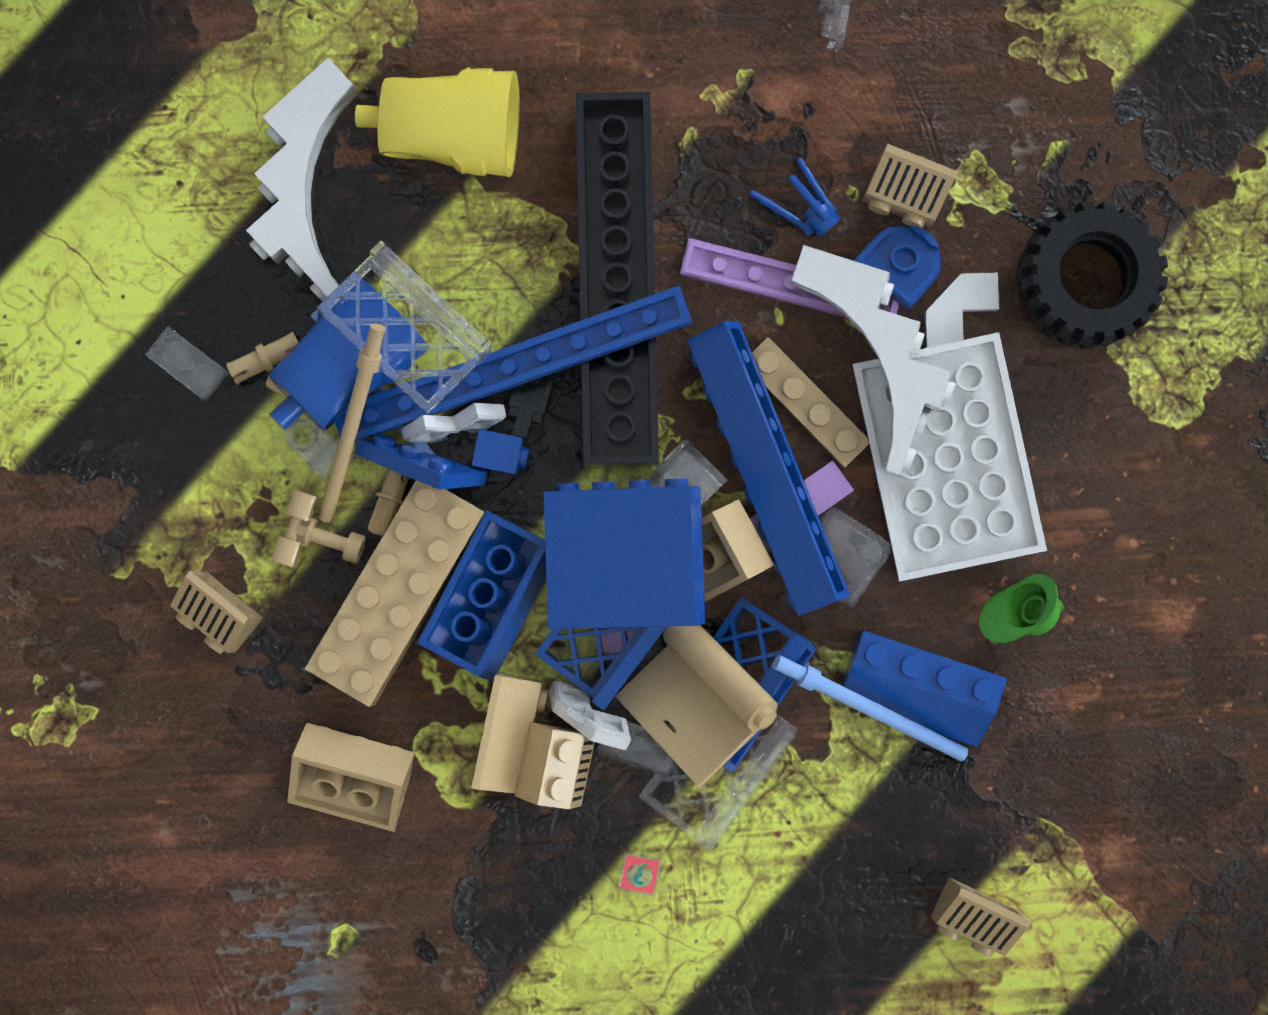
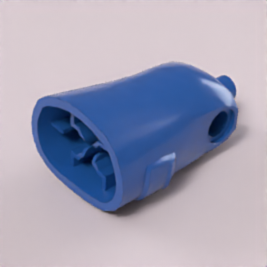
M353 274L340 289H335L327 300L320 304L317 314L318 319L294 350L269 375L272 382L287 397L269 414L284 431L303 413L321 430L325 431L347 412L358 373V368L356 367L360 349L365 347L371 324L383 325L386 330L379 352L382 355L378 372L373 373L368 394L383 384L396 382L399 377L413 367L414 361L429 350L427 343L412 325L371 285L356 274Z

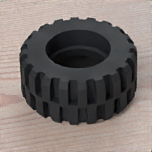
M1092 201L1082 202L1075 208L1069 206L1059 211L1031 236L1026 243L1028 246L1021 253L1018 262L1021 265V270L1016 274V285L1022 286L1023 292L1018 295L1021 306L1027 304L1031 311L1027 317L1032 324L1038 321L1044 327L1041 333L1048 338L1054 335L1059 337V344L1068 347L1078 344L1081 349H1092L1099 345L1105 347L1133 334L1137 329L1143 327L1152 318L1151 313L1159 309L1163 301L1160 292L1167 289L1168 277L1162 276V270L1168 267L1166 255L1159 256L1157 249L1163 244L1158 235L1151 238L1146 230L1151 225L1144 218L1136 222L1132 219L1134 211L1126 207L1119 211L1114 210V203L1102 201L1098 206H1094ZM1079 243L1097 245L1114 257L1121 270L1122 289L1119 298L1112 305L1103 309H1091L1080 305L1068 295L1060 278V261L1065 252L1072 246Z

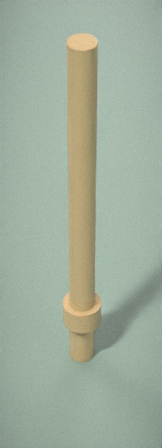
M373 323L370 325L365 347L360 349L356 362L358 373L318 517L320 521L325 523L333 521L373 373L378 372L382 355L379 352L386 328L380 324Z

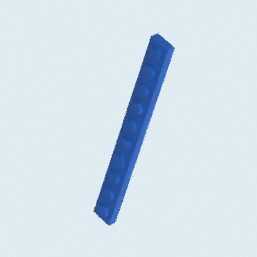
M680 286L673 287L369 396L365 402L354 443H357V440H365L376 434L380 435L408 425L422 415H436L693 324L682 288ZM346 413L335 422L339 437L341 436Z

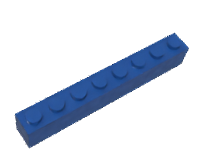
M724 321L688 339L687 341L691 349L689 352L690 359L695 368L700 371L704 381L703 391L706 398L715 408L718 416V429L727 438L732 451L730 454L732 464L741 473L745 483V496L748 502L754 506L759 518V531L763 538L768 541L773 553L772 562L774 563V568L778 574L782 575L787 587L786 597L789 605L796 610L798 616L849 597L850 593L740 322Z

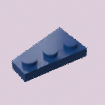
M376 434L373 436V439L357 440L355 455L438 490L483 486L486 483L488 474L486 470L430 454L416 447L395 443L396 440L386 435Z

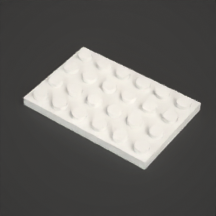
M999 332L920 349L918 355L911 353L910 359L952 372L949 381L956 383L949 405L941 403L939 411L924 406L923 412L929 414L923 435L916 433L914 435L910 448L916 449L917 452L910 471L903 469L901 476L886 472L893 442L894 413L889 384L879 359H874L852 365L899 581L1047 551Z

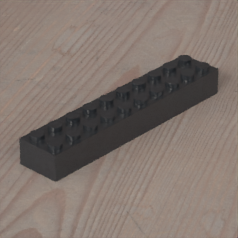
M650 92L576 93L580 321L655 294ZM656 337L581 363L584 468L658 466Z

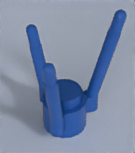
M798 158L796 163L818 200H815L795 175H790L789 180L810 205V208L802 214L807 219L806 222L754 190L749 192L750 197L800 228L807 237L814 232L820 239L841 219L835 212L837 209L828 200L802 158Z

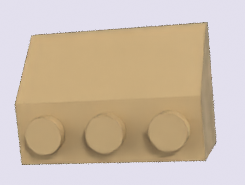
M501 672L495 675L471 788L505 793L516 792L530 722L535 723L537 712L544 713L548 691L542 690L544 681Z
M306 723L292 755L287 803L395 832L411 776L415 752L404 750L398 746H390L368 740L361 736L332 730L325 726Z

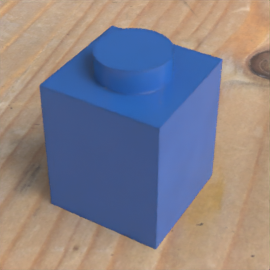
M479 429L472 466L486 471L518 477L519 469L526 470L530 448L524 447L525 440L521 437Z

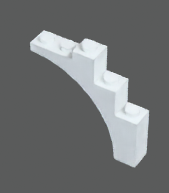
M329 58L323 61L263 116L270 126L265 131L280 148L284 144L286 145L254 174L262 182L257 187L272 204L276 200L279 201L246 230L254 239L249 245L263 260L270 256L278 264L289 255L285 262L299 277L306 273L311 278L314 284L309 288L323 303L335 289H340L341 287L332 277L320 253L312 224L311 188L314 168L324 139L336 119L358 95L353 84Z
M803 245L792 278L793 285L822 298L842 312L861 331L879 358L889 384L894 413L893 442L886 472L901 476L903 469L910 471L917 452L916 449L910 448L915 433L923 435L929 414L923 412L924 406L939 411L941 403L948 405L950 403L956 383L949 381L952 372L910 359L911 353L919 354L925 334L919 332L921 322L879 309L881 304L888 305L892 295L894 284L888 283L890 272Z

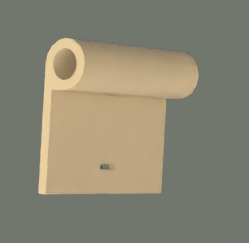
M701 625L667 626L663 639L668 645L615 697L689 778L701 788L760 729H765L773 723L777 716L776 710L778 705Z

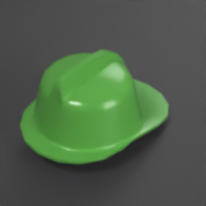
M1033 574L995 594L983 606L979 616V628L984 637L993 643L1005 644L1025 635L1039 636L1049 632L1056 625L1060 612L1064 609L1063 603L1058 599L1056 584L1044 574Z

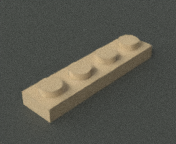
M769 337L752 352L767 391L843 468L869 445V439Z

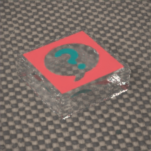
M625 851L618 890L655 897L662 858Z

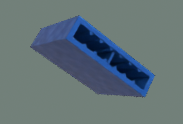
M688 478L665 479V487H651V480L628 481V488L615 489V482H592V490H579V483L556 484V491L543 492L548 629L666 627L705 624L700 486H688Z

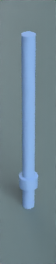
M781 655L775 658L772 666L773 669L795 679L797 685L809 691L815 689L959 761H964L967 757L968 748L821 676L820 670L808 664L801 666Z

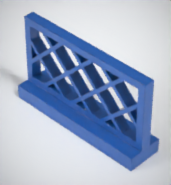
M740 597L713 637L720 645L734 644L736 661L743 669L746 665L763 662L765 675L757 683L777 702L778 706L796 680L773 669V663L770 666L769 660H773L778 655H781L804 666L817 650L809 640L790 630L742 597ZM744 610H747L755 615L757 630L738 634L737 621ZM762 621H764L771 627L763 629ZM730 631H732V636L727 637ZM780 632L789 638L781 651L767 653L765 635ZM759 637L761 655L742 659L740 641ZM760 729L723 767L734 772L763 729Z
M666 627L594 628V630L574 632V628H568V633L560 634L562 629H552L535 655L592 697V703L604 711ZM636 630L628 640L627 631ZM621 632L623 643L621 651L619 653L604 654L601 634ZM595 635L598 655L579 658L575 637ZM569 638L572 659L559 660L547 650L554 640ZM614 659L606 670L605 660ZM599 661L601 678L595 686L582 678L579 663ZM573 664L574 671L567 665Z

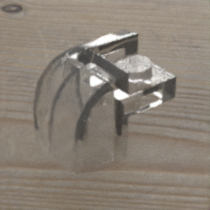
M683 440L655 468L649 477L651 487H665V479L688 478V486H700L701 506L727 481L686 440Z

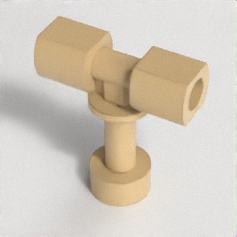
M294 489L286 513L291 518L285 536L279 535L271 560L290 567H296L302 546L309 548L311 543L315 542L342 551L343 560L358 564L366 545L367 536L351 532L347 538L317 528L318 520L313 519L312 516L319 497Z

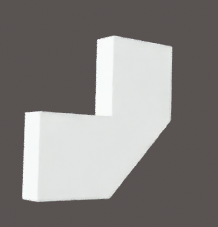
M998 273L960 274L924 312L925 348L964 340L963 312L999 310Z
M474 403L453 417L422 415L401 429L404 441L436 443L448 440L447 435L450 433L468 431L470 435L478 433L479 429L487 430L506 417L503 404Z
M553 681L549 690V696L554 713L590 741L627 750L631 738L625 718L591 709L589 695L579 687Z

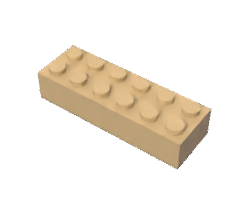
M416 480L306 665L305 670L368 707L376 705L459 564L485 512L446 489L438 490Z

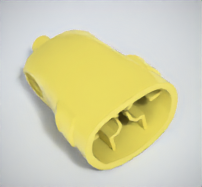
M468 67L460 71L458 75L385 78L381 87L379 106L357 105L355 124L356 127L378 128L379 153L383 156L431 160L454 167L455 170L462 174L467 173L484 177L486 174L511 177L515 166L519 129L520 96L517 73L515 71H493L492 68L471 69Z

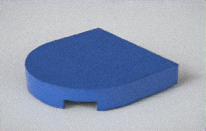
M912 225L911 227L891 226L885 228L853 260L890 272L888 283L894 284L891 298L908 311L937 279L941 267V255L935 238L926 230Z

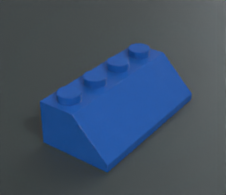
M486 510L417 644L478 677L494 681L495 675L498 674L546 581L545 540Z
M858 630L841 686L942 736L978 747L996 715L1007 678L866 631Z

